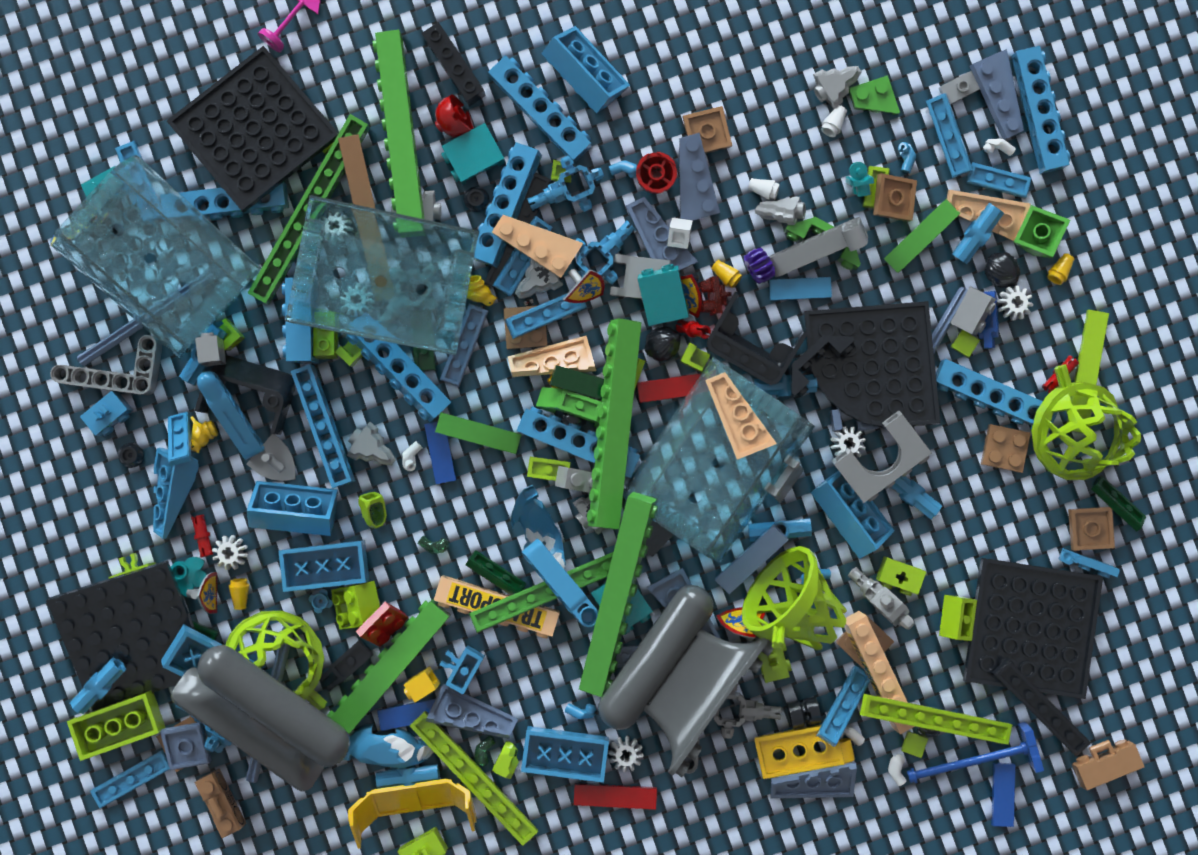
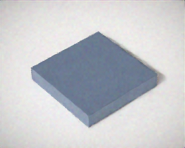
M201 722L164 728L160 731L170 770L209 764L212 761L210 751L204 747L206 736Z

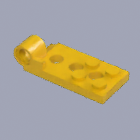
M821 725L754 737L763 779L852 762L855 760L851 739L842 738L833 747L816 736ZM816 742H823L826 745V749L823 752L816 751L814 749ZM795 746H803L806 752L802 756L796 755L793 751ZM776 749H781L784 751L785 757L780 760L776 759L773 756V752Z

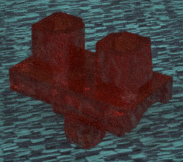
M712 276L699 282L701 292L708 293V300L703 301L701 312L710 313V316L723 313L722 306L727 305L726 297H731L732 292H726L725 285H719L718 276Z

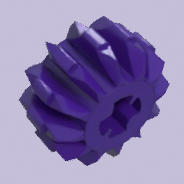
M762 248L754 249L744 256V264L756 283H765L775 276L773 262Z

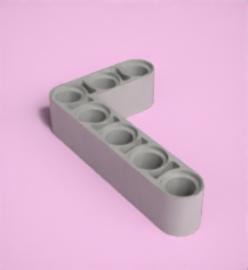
M857 217L772 254L769 257L775 268V277L784 275L846 247L850 251L860 249L868 244V234L861 218Z
M150 335L142 336L139 339L133 375L56 365L50 372L51 378L54 382L151 395L157 387L162 342L160 339ZM152 340L154 346L151 350H148L147 343ZM149 360L151 367L146 371L144 363ZM62 370H65L66 377L62 380L60 373ZM85 372L87 378L85 382H81L80 376ZM103 375L107 377L105 385H102L100 381ZM123 378L127 379V386L125 388L121 387V380ZM146 380L148 387L143 391L141 383Z

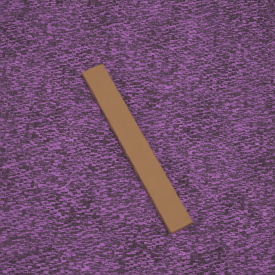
M359 134L338 138L375 301L389 299L395 295Z

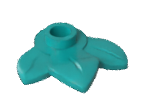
M190 557L185 562L177 561L172 564L171 569L183 596L187 597L186 592L188 589L200 587L207 575L202 570L205 560L199 557ZM180 567L184 569L183 575L178 573Z

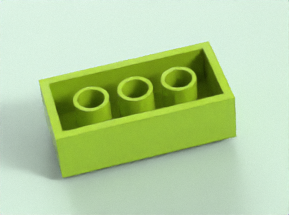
M152 691L67 721L80 761L158 734L162 729L166 728L154 692L152 693Z

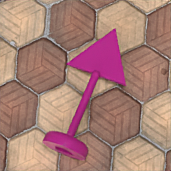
M297 0L299 3L274 33L263 28L258 32V36L270 48L280 53L284 49V44L278 37L303 5L319 15L321 0Z

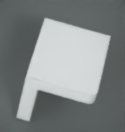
M672 218L667 246L688 249L693 221Z

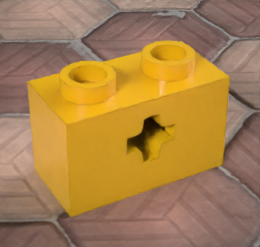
M429 666L404 684V693L409 700L413 699L414 702H417L436 690L440 685V681Z

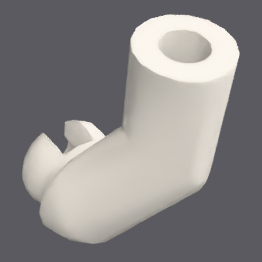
M988 139L983 147V150L988 154H992L994 149H1000L1008 156H1011L1016 150L1014 146L1004 139Z
M417 441L410 445L402 454V465L407 471L415 470V455L423 448Z
M847 726L840 738L842 739L846 735L857 746L862 745L865 740L854 728Z
M901 754L893 756L888 767V772L898 786H902L907 781L901 773L905 763V758Z

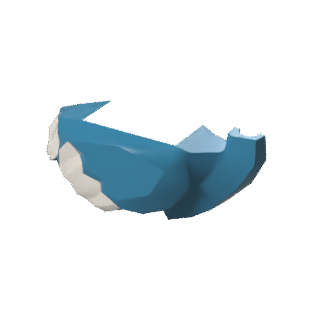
M533 485L528 486L522 490L516 499L511 515L512 529L514 523L519 521L524 528L527 541L524 549L536 539H539L541 542L545 541V547L564 568L566 562L561 534L542 501L536 499L539 495Z
M373 723L363 725L349 735L350 747L343 760L349 761L353 756L361 763L402 769L428 760L434 752L421 738L416 739L412 734L401 728H396V733L388 735L371 734Z

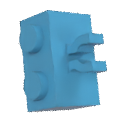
M110 391L82 414L80 418L95 436L105 437L114 431L113 427L116 424H121L129 419V414L134 410L118 391Z
M468 645L459 659L447 650L445 655L449 656L456 665L451 662L445 663L444 661L440 663V666L453 670L445 685L461 694L465 693L485 657V654Z

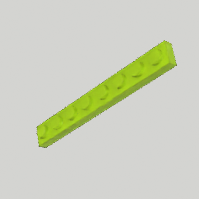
M864 694L860 715L1007 745H1009L1013 725Z
M425 710L410 724V727L522 846L525 845L538 833V829L439 724L426 722L429 713Z

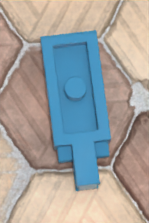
M1062 548L1058 558L1068 565L1079 563L1078 567L1090 571L1091 568L1098 570L1097 574L1106 578H1110V575L1118 577L1120 572L1118 568L1064 548Z

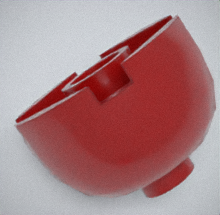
M453 94L444 98L438 104L435 111L437 120L435 125L440 132L444 131L451 137H459L472 130L474 125L469 112L467 111L465 114L461 108L464 104Z
M648 153L640 159L637 165V181L645 191L651 194L666 192L674 185L677 178L676 164L665 153Z

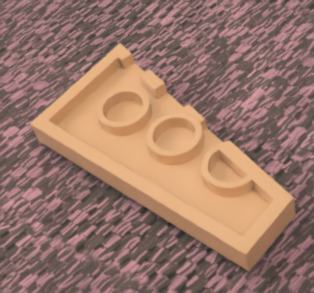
M948 190L947 200L960 212L958 216L970 222L977 220L988 203L1004 212V215L992 232L1012 241L1015 240L1031 205L1030 203L956 190Z
M502 215L491 232L559 278L563 276L583 245L582 242L506 215Z
M587 336L508 356L512 377L553 374L555 365L579 372L596 371Z

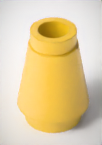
M1064 253L1048 270L1047 278L1057 285H1062L1063 282H1066L1075 260L1074 257Z
M717 260L711 268L726 287L734 288L742 278L739 270L720 260Z
M236 578L230 580L229 590L234 609H246L249 591L247 579Z

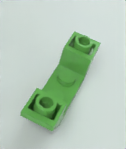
M817 217L797 222L795 225H788L784 233L787 234V238L797 242L805 238L809 228L813 229L812 232L817 235L834 226ZM848 247L843 249L837 260L841 262L842 267L848 270H852V268L856 270L861 264L857 250L850 251Z
M542 387L536 407L552 413L558 410L594 422V427L598 428L600 421L598 411L602 402L566 389Z

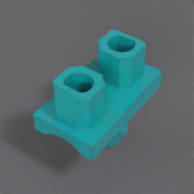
M854 162L849 168L850 176L845 177L846 183L852 187V194H857L858 197L871 195L869 184L874 183V178L867 174V166L862 162Z

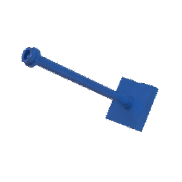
M1026 722L1018 723L1023 742L1018 746L914 771V768H910L911 770H908L907 774L910 783L914 782L916 784L918 783L917 779L1022 753L1027 755L1028 763L1036 773L1044 771L1034 732Z

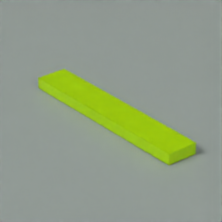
M1094 310L1086 311L1078 357L1079 365L1076 368L1074 382L1097 385L1109 313ZM1078 394L1071 397L1072 405L1087 404V397ZM1077 409L1082 419L1091 417V411ZM1079 428L1071 431L1084 434Z

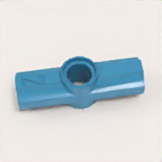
M988 203L977 220H974L968 226L964 233V238L952 255L968 264L979 247H982L989 240L993 228L1004 215V212Z
M211 324L206 332L214 333L223 341L228 335L224 330ZM196 347L192 350L191 358L179 375L182 380L193 386H196L198 376L207 368L198 363Z
M812 374L804 375L810 381L807 386L809 390L806 393L817 392V378H814ZM783 375L781 380L774 385H769L760 379H754L755 397L777 395V397L791 396V375Z
M900 476L895 480V484L890 487L899 494L898 496L911 507L914 506L930 520L938 514L942 507L940 503L925 492L926 490L912 479H908L906 476Z
M810 518L748 524L750 542L756 541L773 524L775 526L779 524L784 525V534L788 538L812 536Z
M112 658L98 673H94L85 683L84 688L71 700L72 709L77 713L84 714L98 699H102L111 689L112 684L126 671L124 663L119 659Z
M438 764L419 767L413 765L402 769L376 772L377 789L400 785L411 786L415 783L440 780Z

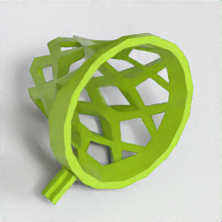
M1066 364L1056 366L1054 370L1059 387L1050 392L1037 409L1031 430L1033 448L1038 460L1048 472L1065 480H1086L1101 473L1106 466L1119 465V463L1129 461L1135 455L1133 447L1141 441V433L1134 426L1137 423L1136 419L1119 409L1114 395L1104 387L1084 382H1071ZM1078 394L1087 397L1088 401L1086 405H1072L1070 397ZM1077 409H1087L1093 412L1095 417L1082 419ZM1066 411L1070 422L1058 429L1051 422L1053 413ZM1103 413L1112 414L1114 418V439L1108 455L1102 460L1103 455L1088 446L1096 441L1097 436L1089 426L1101 424L1105 420ZM1050 428L1053 433L1047 437V433ZM1079 428L1087 436L1079 442L1066 435ZM1129 432L1133 436L1131 440L1128 437ZM1059 437L1068 447L1064 455L1049 451L1047 444ZM1080 452L1092 456L1091 459H1074ZM1052 456L1060 458V463L1058 464ZM1071 461L1082 463L1084 469L1069 471L1065 467Z
M797 546L781 552L759 573L750 586L744 600L742 620L747 629L757 637L772 640L773 649H783L784 638L786 637L815 650H821L823 646L820 642L832 644L837 639L833 626L844 628L847 620L843 613H846L847 609L832 593L818 568L814 553L808 548ZM803 561L804 568L796 562ZM792 565L804 573V585L791 582L788 566ZM782 572L783 581L774 580ZM768 586L785 588L787 601L774 604L766 592ZM762 596L768 605L759 606ZM828 607L834 610L837 619L830 617ZM773 612L777 619L768 624L759 618L757 613ZM814 627H825L828 635L815 634L813 631Z
M281 610L261 611L241 621L229 634L225 645L236 650L239 643L240 651L238 652L248 660L247 653L257 651L258 660L254 664L260 668L266 662V651H275L281 648L283 643L297 649H302L308 658V677L293 692L304 700L306 699L318 710L326 706L327 701L314 690L321 678L324 663L322 644L309 624L302 618ZM270 621H279L286 629L275 632L267 630ZM263 623V625H262L261 628H253V627H255V626H257V625ZM301 629L305 633L308 643L302 641L295 630ZM247 632L259 633L256 643L245 648L242 637ZM292 632L297 641L291 639L288 635ZM265 634L275 636L274 643H264Z

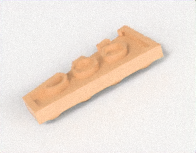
M725 372L705 380L737 460L777 444Z

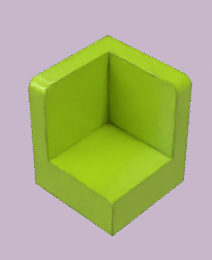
M224 318L222 320L224 324L219 328L228 334L223 341L224 349L231 351L245 337L229 319Z
M349 341L344 347L340 346L335 351L351 367L363 357L360 352L361 349L356 344L352 345Z
M689 343L680 363L702 373L710 354Z

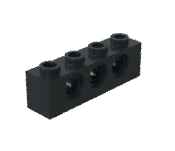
M439 22L421 33L424 41L469 107L486 96L483 87Z

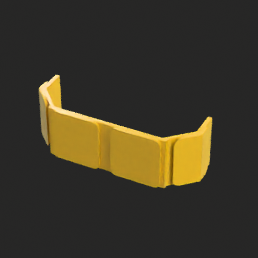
M452 779L420 782L411 786L400 785L374 789L367 792L364 798H360L348 809V821L358 849H361L362 832L374 820L382 816L455 805L467 813L472 832L475 831V823L477 822L470 791L458 783L454 784Z

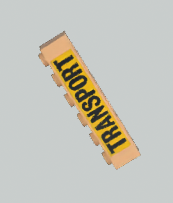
M442 575L434 601H437V605L449 608L454 606L458 608V612L469 614V612L476 611L510 595ZM541 605L499 624L503 626H508L509 624L516 625L517 630L523 632L532 630L536 632L537 636L548 638V636H553L560 611Z
M857 611L846 617L847 621L844 628L878 697L907 702L867 616ZM889 721L892 728L899 734L915 727Z

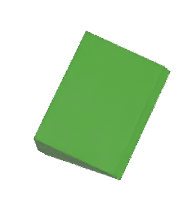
M1031 205L1014 243L1032 256L1053 258L1070 220Z

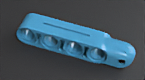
M212 371L201 373L197 378L198 389L243 458L247 460L265 451L261 439L218 375Z
M536 539L521 551L527 562L577 621L584 627L594 626L598 610L539 539Z

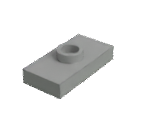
M972 71L938 88L941 94L947 93L950 105L980 90Z

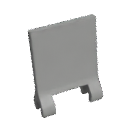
M615 254L614 262L616 264H626L623 288L611 287L610 295L642 299L637 279L638 275L642 274L641 271L653 268L654 271L660 270L662 266L670 264L671 261Z
M789 454L783 461L788 466L776 483L772 485L768 482L764 487L779 503L783 501L804 471L800 465L801 463Z

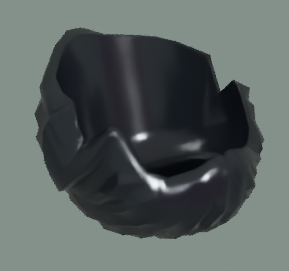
M1008 252L991 254L985 265L986 278L992 282L993 286L995 285L1000 288L1015 286L1020 276V267L1017 259Z
M657 327L646 336L645 352L649 357L658 362L668 361L675 357L679 351L681 335L672 328Z

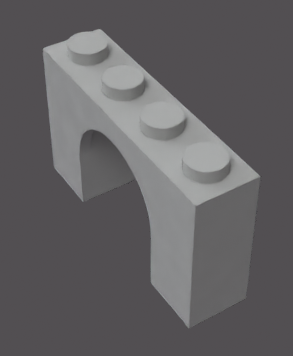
M897 411L882 422L898 445V456L891 467L883 471L868 470L861 465L849 448L832 459L833 464L863 503L874 500L879 495L878 492L884 488L892 487L896 479L900 476L908 475L918 463L923 464L929 459V455L932 454L900 411Z

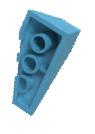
M157 448L154 463V474H158L157 486H154L157 504L154 506L153 532L162 539H167L195 481L199 464L198 460L191 456V461L171 466L168 462V449Z

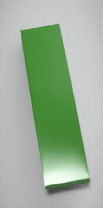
M945 199L884 260L899 273L960 212Z
M442 412L440 413L435 431L436 433L513 454L517 453L521 434Z

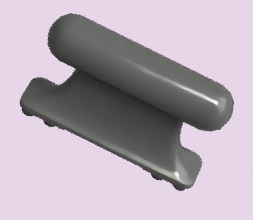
M696 585L684 586L676 592L598 704V713L601 720L615 730L630 728L635 724L643 711L647 713L660 726L670 743L672 761L668 773L672 776L676 773L680 777L684 776L690 765L685 761V758L689 756L695 760L702 748L697 744L699 736L738 681L749 669L757 673L763 664L757 658L759 654L763 652L769 656L773 650L772 642L769 639L759 638L754 642L743 644L732 643L717 638L703 630L702 628L713 613L714 606L710 594L705 589Z
M226 645L207 649L202 654L197 668L188 669L171 692V699L177 706L301 792L308 791L313 787L324 767L340 763L346 757L350 747V737L344 727L239 652Z

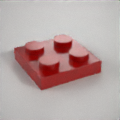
M384 602L356 632L361 638L381 647L388 642L390 636L404 625V622L409 617L403 611Z

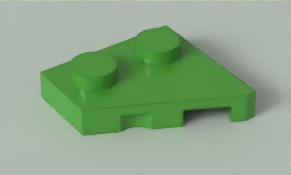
M888 75L849 88V95L856 110H870L877 113L886 112L892 113V115L900 113Z

